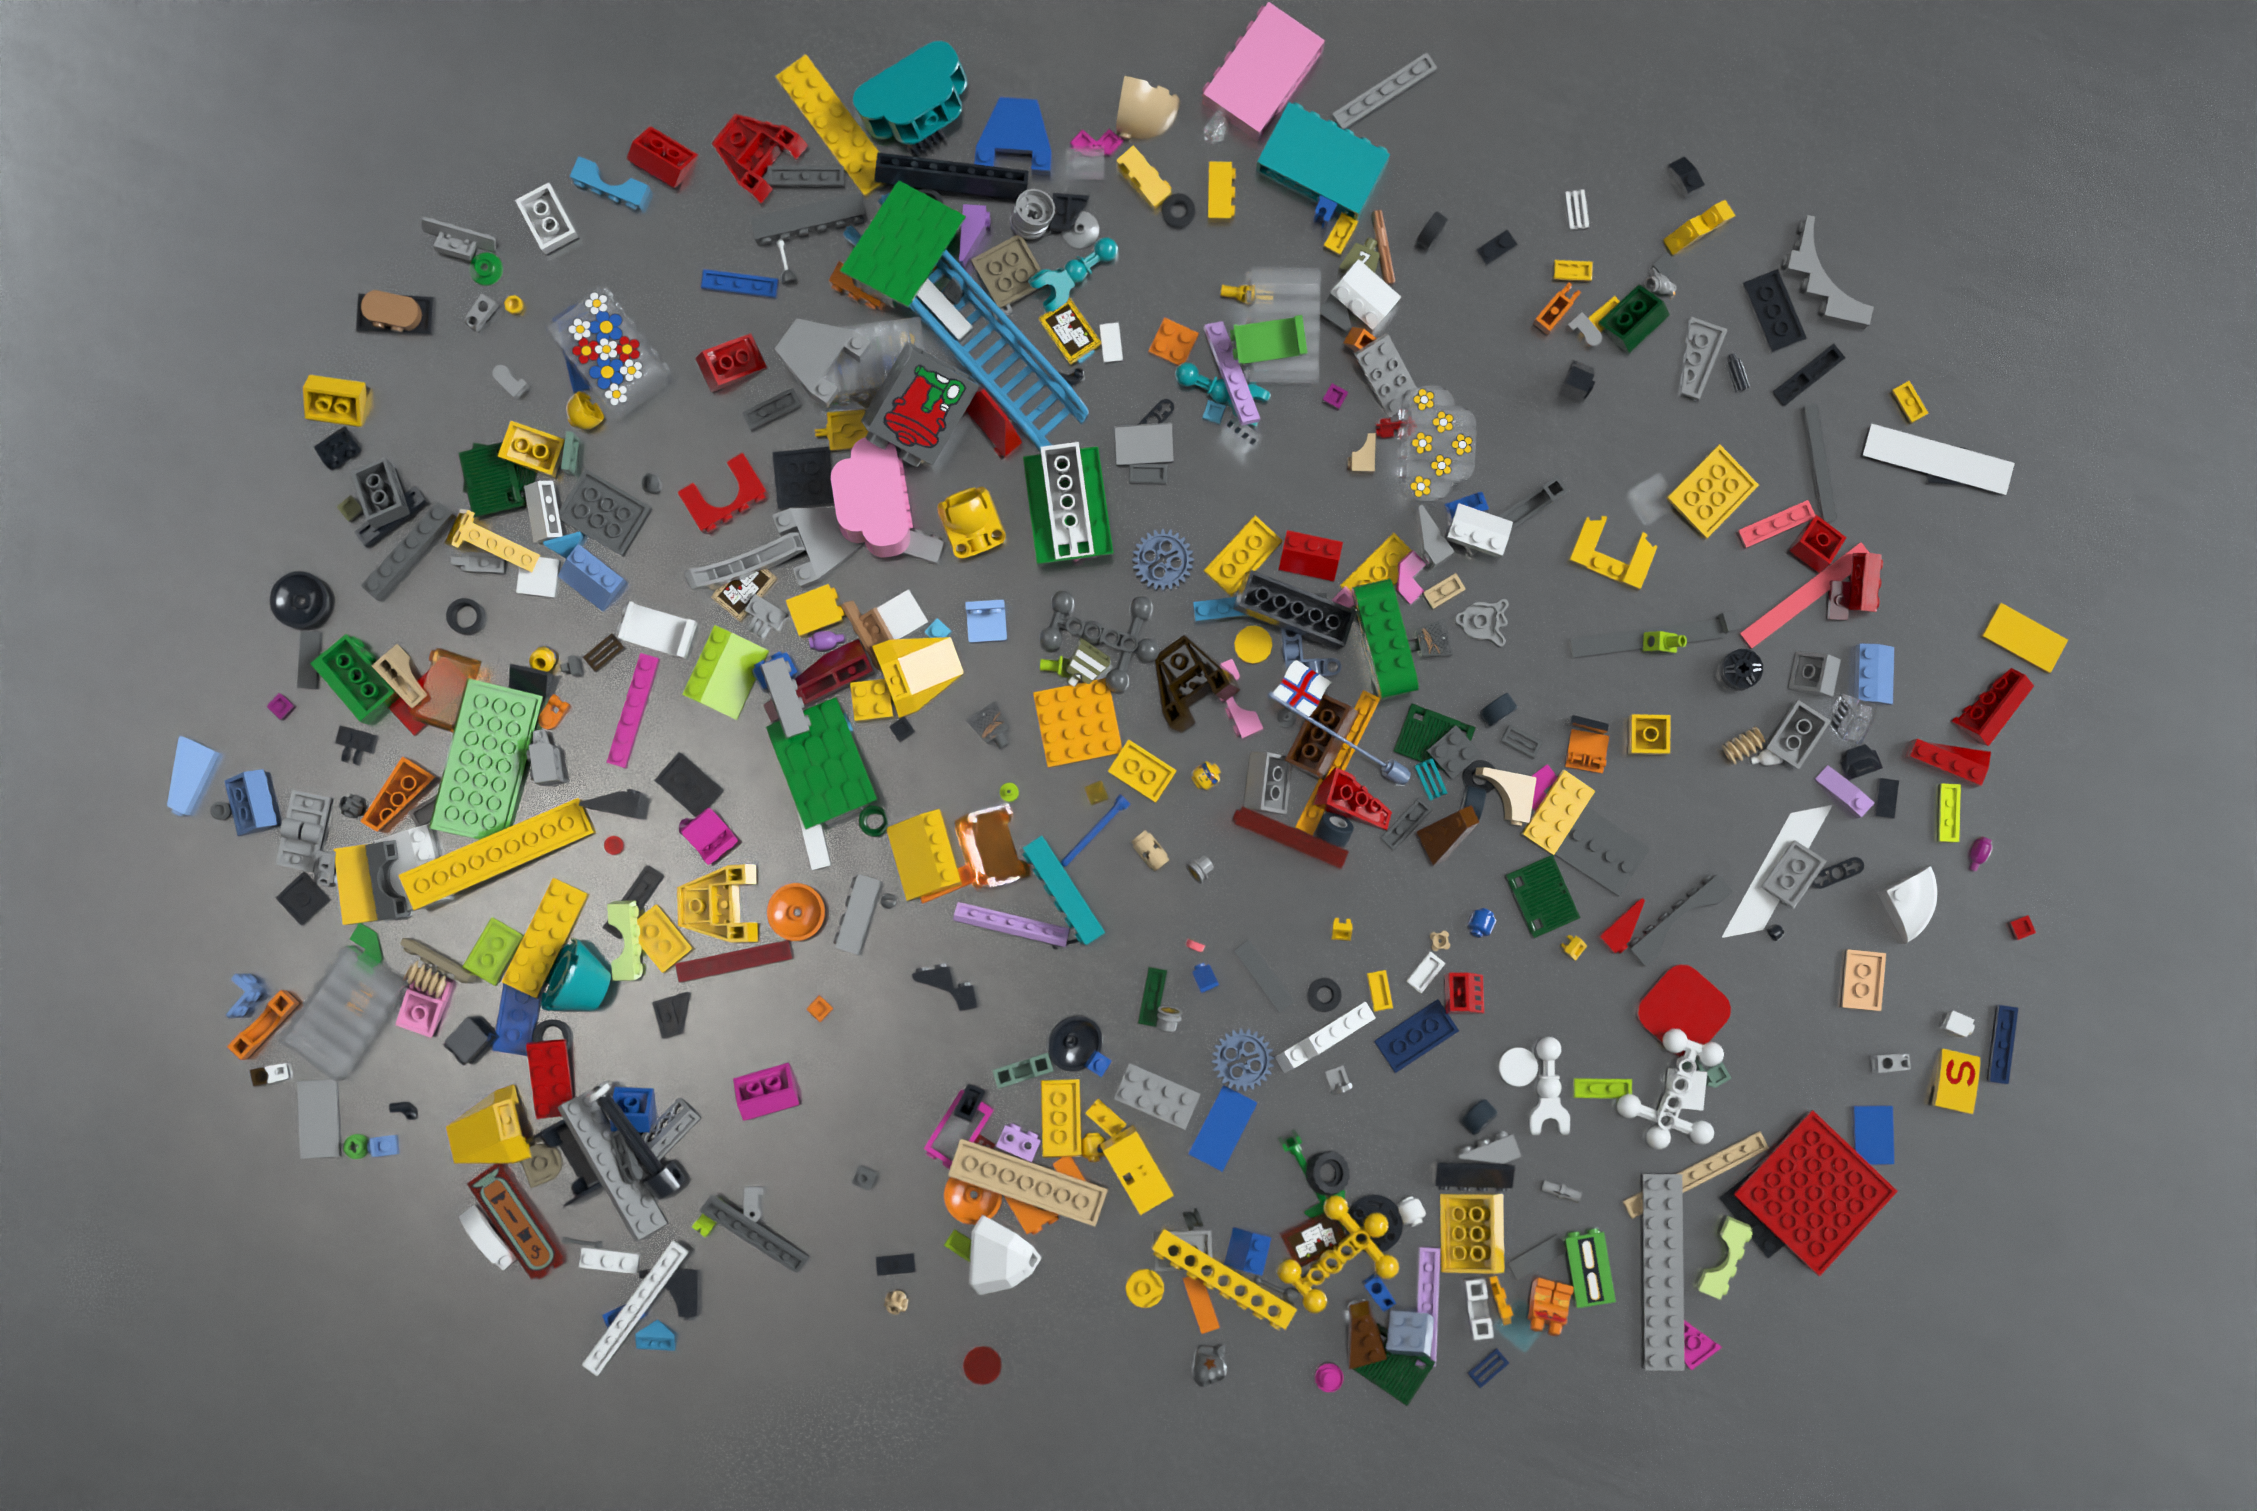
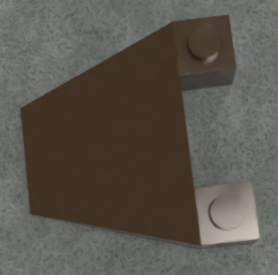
M1186 635L1181 636L1159 652L1158 657L1155 659L1162 713L1169 727L1180 733L1196 723L1188 707L1213 690L1216 696L1226 701L1241 690L1234 675Z

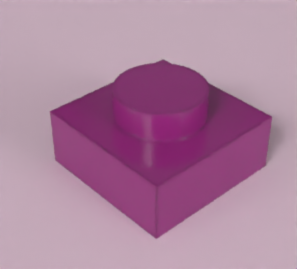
M1332 383L1322 401L1339 410L1348 392Z
M278 693L266 707L282 720L293 709L294 705L283 694Z

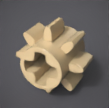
M895 1290L892 1294L887 1293L884 1306L889 1313L897 1315L900 1311H906L909 1299L906 1298L902 1291Z

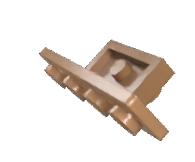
M853 600L844 602L842 604L844 614L853 625V630L859 636L863 648L868 652L873 666L880 671L881 667L878 664L872 646L894 638L877 608H873L864 615H861Z

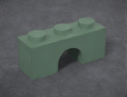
M1048 1053L992 1071L997 1088L999 1089L1053 1072L1054 1069Z

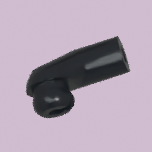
M407 1101L389 1104L390 1113L401 1112L406 1116L407 1120H413L417 1115L416 1109Z

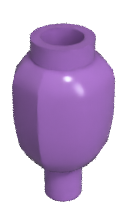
M831 631L816 632L812 637H809L810 649L814 648L817 651L833 648L837 642H844L843 634L835 635Z

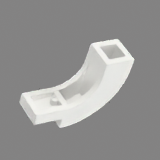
M472 1205L459 1216L463 1227L471 1239L493 1264L495 1263L504 1270L518 1259L516 1253L492 1229L486 1215L475 1205Z

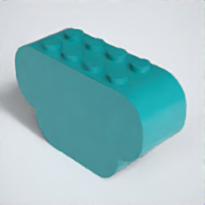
M933 41L861 84L854 92L853 104L864 127L874 138L887 139L894 136L902 144H915L951 123L959 116L962 110V102L959 95L967 86V76L953 47L944 41Z

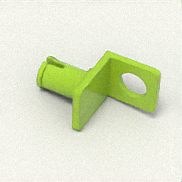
M1663 631L1644 632L1643 651L1646 652L1664 651L1676 653L1677 647H1685L1687 644L1685 635L1677 636V634ZM1651 636L1655 639L1652 647L1648 645V640Z
M1060 656L1058 660L1041 659L1040 671L1057 672L1059 677L1068 678L1070 674L1067 672L1066 667L1069 659L1063 658V656Z

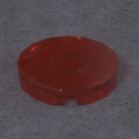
M984 1345L971 1349L963 1362L965 1375L971 1382L978 1385H986L995 1381L1000 1375L1002 1368L998 1352Z

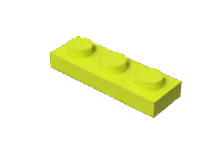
M1940 784L1938 841L1959 842L1961 784Z

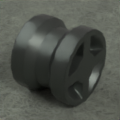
M1197 1208L1193 1209L1190 1213H1183L1189 1231H1192L1194 1227L1204 1226Z

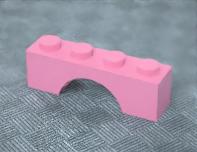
M1233 659L1221 663L1224 668L1234 675L1236 681L1240 678ZM1233 696L1225 701L1227 705L1225 711L1229 719L1233 718L1235 725L1232 727L1236 736H1241V739H1244L1263 730L1256 711H1247L1240 708L1235 703Z

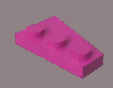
M1684 1320V1362L1690 1370H1693L1722 1347Z

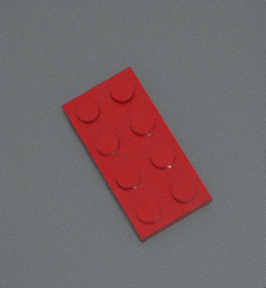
M566 1039L529 1042L526 1044L536 1119L562 1117L558 1107L574 1099Z

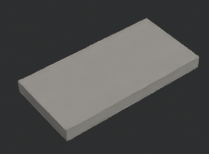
M337 1079L297 1081L300 1159L341 1156Z

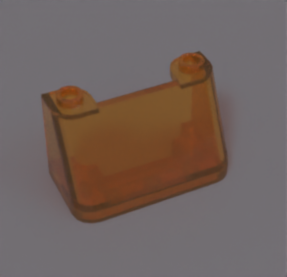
M436 647L435 650L431 649L428 658L431 664L423 686L427 696L411 708L409 715L413 716V721L453 733L467 678L476 680L482 661Z
M1008 803L968 813L955 820L957 836L966 865H968L974 881L972 885L976 892L986 891L1031 876L1029 864L1022 859L1019 860L1008 826V823L1013 818V811Z

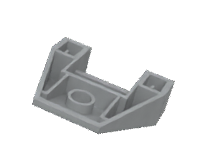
M796 318L774 350L808 395L825 408H828L838 394V387L824 379V377L842 352L861 362L871 348V341L855 330Z
M789 508L772 515L781 536L799 530L810 558V562L793 568L799 586L802 589L820 582L865 545V542L854 543L843 537L840 532L835 508Z

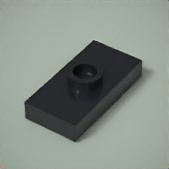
M914 1253L875 1257L877 1276L916 1272Z

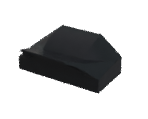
M1867 744L1847 750L1844 760L1839 763L1843 776L1848 781L1883 768L1876 750H1872Z

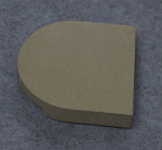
M544 1143L529 1147L532 1158L521 1161L529 1185L533 1188L556 1178L562 1169L563 1162L562 1156L556 1148H549Z

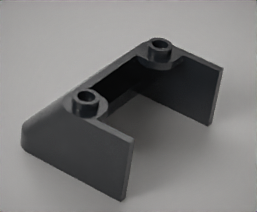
M564 1119L548 1126L526 1140V1143L529 1144L541 1138L549 1148L560 1146L578 1179L571 1184V1191L575 1197L563 1204L564 1208L603 1187Z

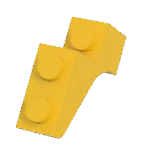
M1726 200L1713 205L1701 215L1688 220L1663 240L1672 255H1675L1709 232L1723 226L1735 217V214Z

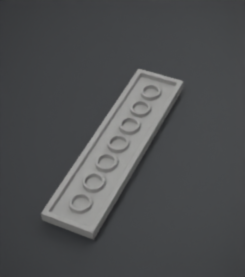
M589 1090L560 1105L558 1109L633 1240L637 1242L663 1227L667 1222L642 1179L636 1180L631 1185L625 1182L610 1137L614 1131H611V1125L597 1101L589 1102L590 1099L588 1097L585 1098L590 1092Z

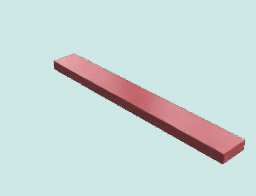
M1862 542L1741 632L1740 636L1750 649L1829 591L1830 580L1842 581L1849 576L1852 569L1853 553H1869Z

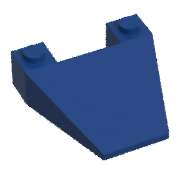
M999 97L976 145L974 164L995 167L996 152L1032 154V175L1051 176L1052 152L1038 100Z

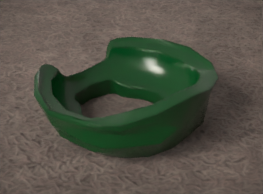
M872 805L861 811L859 826L866 835L878 837L888 828L885 810L881 807ZM872 814L882 815L884 823L877 829H872L867 825V818Z

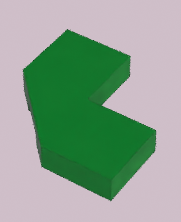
M359 923L349 938L365 948L355 966L373 976L383 960L377 932Z

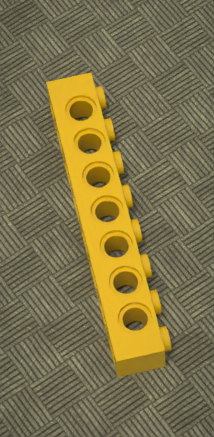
M1163 1228L1151 1247L1154 1250L1153 1255L1162 1260L1166 1257L1171 1260L1170 1265L1178 1270L1181 1267L1186 1269V1275L1195 1280L1199 1277L1204 1280L1203 1285L1211 1290L1214 1287L1221 1291L1219 1294L1228 1300L1231 1297L1237 1300L1236 1305L1244 1310L1247 1307L1254 1311L1253 1315L1261 1320L1264 1317L1271 1321L1269 1325L1277 1330L1281 1327L1286 1329L1297 1311L1293 1306ZM1171 1245L1178 1247V1252L1174 1256L1168 1254V1248ZM1193 1255L1195 1258L1194 1263L1187 1266L1184 1262L1185 1257ZM1205 1265L1211 1267V1273L1207 1276L1201 1273V1269ZM1221 1275H1226L1228 1278V1282L1224 1286L1218 1284V1278ZM1238 1285L1244 1287V1293L1240 1296L1235 1295L1234 1292L1235 1287ZM1255 1295H1259L1261 1298V1302L1257 1306L1251 1303V1299ZM1272 1305H1275L1277 1307V1313L1273 1316H1270L1268 1314V1308Z

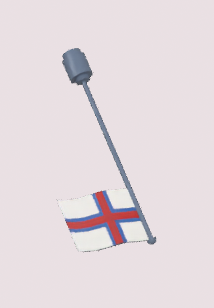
M1297 660L1291 663L1279 686L1274 692H1269L1267 697L1274 699L1380 764L1384 777L1398 785H1405L1411 776L1408 768L1394 759L1386 762L1380 761L1309 717L1318 706L1324 691L1332 682Z

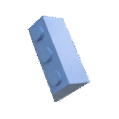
M579 544L567 557L558 574L560 579L601 611L605 610L626 583L622 577Z
M1860 643L1856 645L1854 703L1892 705L1894 647L1881 644Z
M264 769L242 772L224 781L237 836L265 830L277 825L276 814L273 810L272 797L269 793Z

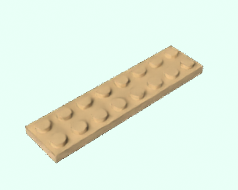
M960 1139L948 1174L950 1177L1092 1226H1096L1108 1189L964 1139Z

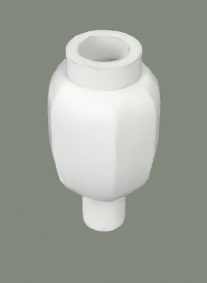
M1768 749L1762 750L1759 756L1751 757L1753 765L1761 763L1764 766H1773L1783 762L1782 758Z

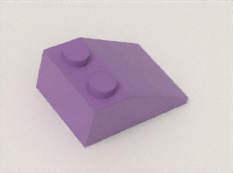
M963 204L962 214L966 216V219L961 227L959 262L964 269L986 235L987 228H990L991 216L990 212H987L986 206Z

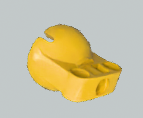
M973 487L959 491L938 504L939 518L956 557L966 558L1004 542L1006 537L1005 531L991 495L985 487H978L977 489ZM995 530L1001 531L998 537H992L991 535ZM959 544L966 546L963 551H957L956 547Z

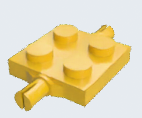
M865 409L827 412L826 428L815 429V437L827 436L830 451L851 450L855 443L865 438L869 432L861 422Z

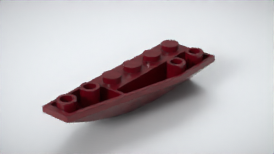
M859 639L824 654L795 678L798 690L795 691L797 697L802 698L804 707L849 686L850 683L857 682L875 673ZM770 699L763 707L772 723L779 718L772 699Z

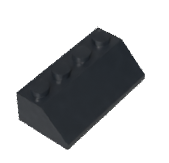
M1434 1162L1433 1185L1438 1186V1190H1450V1187H1457L1459 1191H1469V1187H1477V1191H1488V1188H1496V1192H1508V1188H1513L1515 1166L1512 1164Z

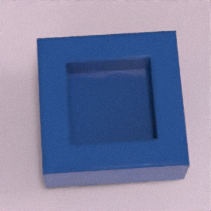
M1094 1050L1084 1066L1102 1077L1112 1061Z

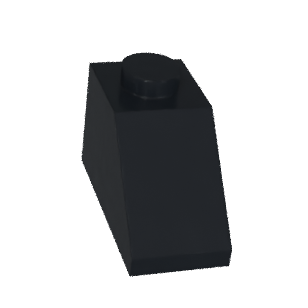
M1685 156L1667 165L1684 198L1701 191L1705 186L1697 168Z

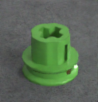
M353 1134L345 1140L343 1145L344 1152L349 1158L361 1159L368 1154L367 1143L369 1141L364 1135ZM353 1142L359 1145L356 1152L352 1149Z

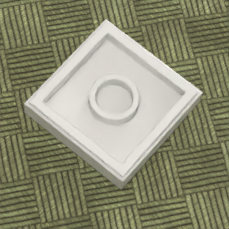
M539 557L533 572L520 567L516 593L555 598L560 560Z
M909 589L877 608L894 639H902L929 623Z
M1674 1068L1667 1069L1666 1088H1668L1667 1081L1669 1076L1675 1072ZM1696 1070L1692 1074L1691 1089L1684 1095L1685 1099H1682L1683 1109L1703 1110L1707 1071ZM1677 1080L1675 1082V1087H1682L1684 1084V1080ZM1670 1098L1668 1100V1105H1675L1677 1102V1098Z

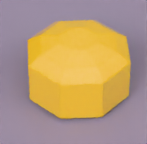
M516 295L508 296L504 302L505 310L512 315L520 314L524 308L522 299Z

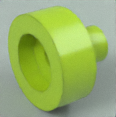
M1013 783L1003 784L1000 788L1001 798L1006 802L1015 801L1019 796L1018 787Z

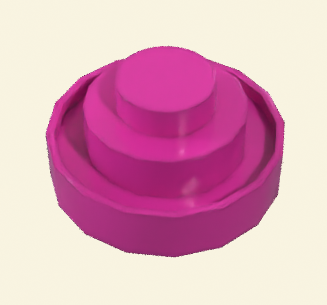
M1325 1363L1319 1366L1315 1373L1317 1386L1325 1392L1338 1390L1344 1380L1341 1369L1332 1363Z

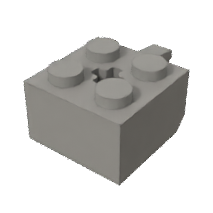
M546 730L533 731V744L529 745V750H527V759L531 761L532 769H529L530 779L540 786L563 782L559 749L549 743Z

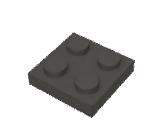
M1457 725L1427 750L1451 779H1454L1481 755Z

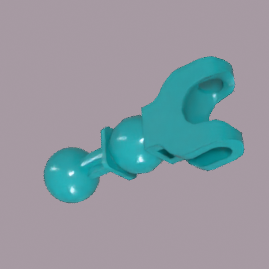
M1103 237L1095 243L1094 251L1085 258L1076 256V259H1072L1065 264L1064 269L1061 267L1053 271L1041 269L1034 274L1028 281L1031 287L1040 288L1048 284L1051 289L1050 296L1043 302L1046 312L1055 311L1064 305L1069 298L1070 289L1075 286L1074 283L1083 281L1087 273L1091 274L1090 267L1097 262L1113 260L1118 253V246L1113 239Z
M1190 362L1181 363L1176 368L1175 378L1180 385L1189 387L1195 384L1208 390L1206 395L1209 396L1210 394L1216 402H1226L1225 405L1232 409L1233 416L1239 422L1223 379H1217L1215 376L1211 380L1200 375L1198 368ZM1255 384L1248 385L1253 399L1262 402L1270 399L1271 394L1269 391ZM1258 422L1247 425L1250 427H1256Z

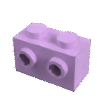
M1010 1123V1126L1005 1125L996 1147L1032 1162L1041 1142L1038 1139L1039 1135L1028 1131L1026 1134L1020 1131V1126ZM1008 1134L1014 1136L1013 1141L1007 1139ZM1026 1142H1030L1032 1144V1147L1030 1149H1027L1025 1147Z

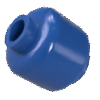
M1485 908L1475 910L1468 922L1471 934L1478 938L1489 936L1496 923L1494 913Z

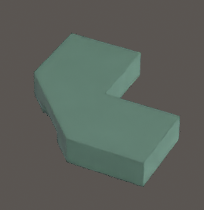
M1696 1056L1694 1061L1696 1063V1070L1707 1071L1706 1086L1716 1088L1731 1079L1722 1061L1720 1064L1704 1070ZM1684 1062L1682 1069H1689L1691 1062Z

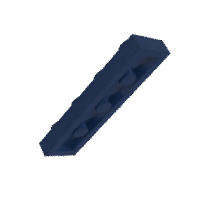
M1997 1006L1988 1082L2009 1084L2018 1007Z

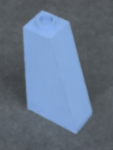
M180 736L178 739L167 807L172 808L171 812L181 817L183 814L190 815L219 755L218 752L183 736Z

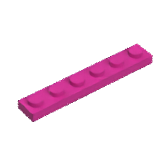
M640 653L606 763L626 768L659 658Z

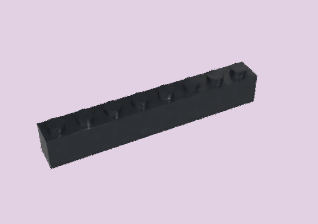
M877 152L874 182L895 185L898 181H901L910 187L1018 199L1019 195L1027 190L1029 171Z

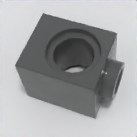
M859 1165L851 1184L870 1191L878 1172Z

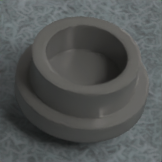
M222 801L215 802L210 809L211 816L216 820H225L230 814L229 805Z

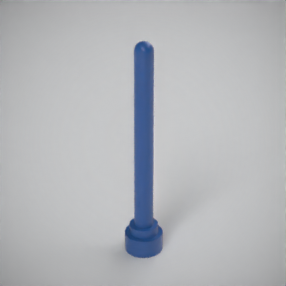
M1121 794L1115 798V805L1061 860L1062 866H1067L1120 810L1127 809L1131 805Z

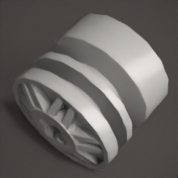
M1030 189L1021 193L1010 214V224L1015 233L1026 239H1036L1045 234L1055 214V205L1052 198L1047 193L1037 189Z

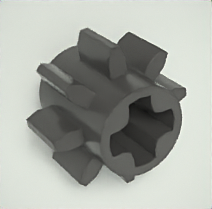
M351 793L349 797L343 796L339 802L340 813L351 819L353 815L358 816L363 809V803L360 802L361 798Z

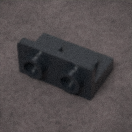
M346 426L314 446L320 459L330 471H333L362 451Z

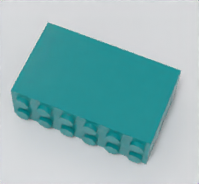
M1288 102L1257 161L1256 171L1317 203L1321 195L1337 203L1335 212L1339 214L1344 213L1358 221L1388 164L1390 153L1382 146L1376 147L1372 145L1371 141L1364 137H1356L1354 132L1344 128L1343 130L1337 127V124L1331 120L1325 121L1321 119L1318 113L1314 111L1308 112L1303 109L1302 105L1296 102L1293 104Z

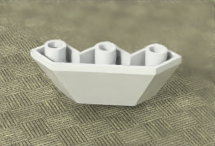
M982 1215L972 1231L969 1285L979 1295L1013 1288L1033 1273L1042 1257L1034 1247L1019 1235Z

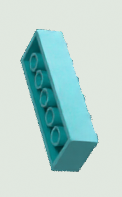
M1041 835L1024 846L1025 852L1022 853L1028 864L1032 862L1035 866L1033 872L1038 880L1043 879L1046 883L1043 887L1049 896L1053 894L1056 901L1053 903L1059 912H1065L1067 917L1064 920L1070 929L1074 927L1078 932L1075 934V937L1081 945L1085 943L1087 946L1106 934L1044 837Z

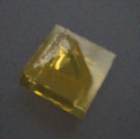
M1101 780L1084 787L1091 806L1109 799Z

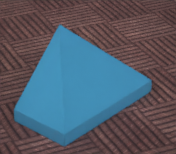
M579 531L547 540L543 543L548 549L567 559L575 547L581 544L584 535Z
M658 1319L638 1331L635 1335L636 1349L675 1351V1335Z

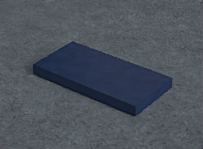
M1436 999L1374 1040V1043L1394 1073H1397L1459 1032V1029L1449 1014H1446V1010L1439 999Z

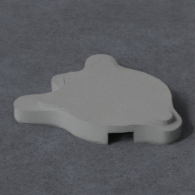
M1501 599L1493 604L1486 602L1473 603L1466 610L1455 616V622L1462 627L1469 637L1476 640H1490L1498 647H1502L1505 645L1506 639L1499 631V628L1505 627L1508 624L1504 612L1508 608L1509 603L1506 599Z

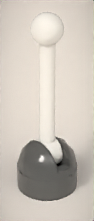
M778 240L776 244L780 249L784 265L781 282L782 285H791L797 282L796 275L793 271L788 270L783 249L784 242Z

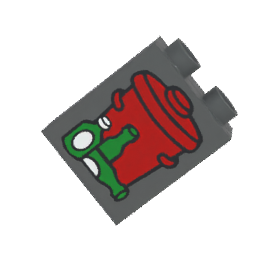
M907 341L861 420L869 431L865 438L882 449H886L889 442L900 447L901 451L898 456L913 466L918 467L922 460L934 465L977 392L979 385L970 375Z

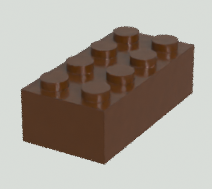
M1323 694L1318 706L1309 717L1346 739L1359 712L1352 706ZM1305 720L1285 761L1293 767L1324 781L1344 742L1310 721Z

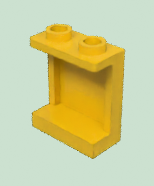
M827 584L786 600L800 638L831 624L843 622L842 617L845 614L842 606H837L835 599L838 598L834 587L831 588Z

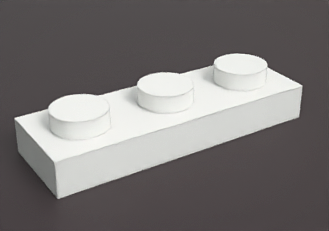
M582 1247L579 1267L638 1274L640 1254Z

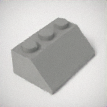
M1250 751L1244 809L1287 814L1292 765L1285 761L1287 756L1269 752Z

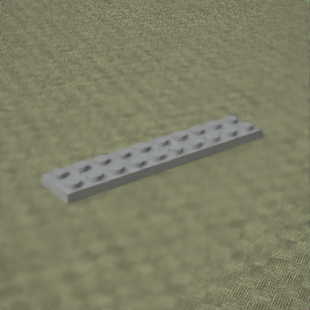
M1642 1174L1644 1370L1684 1371L1682 1174Z

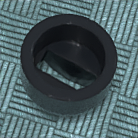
M1775 924L1767 929L1769 936L1774 941H1778L1784 935L1781 925Z

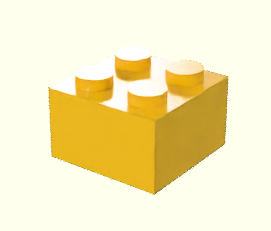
M885 679L850 683L854 721L856 723L894 718L892 697Z
M1630 715L1628 754H1670V715Z

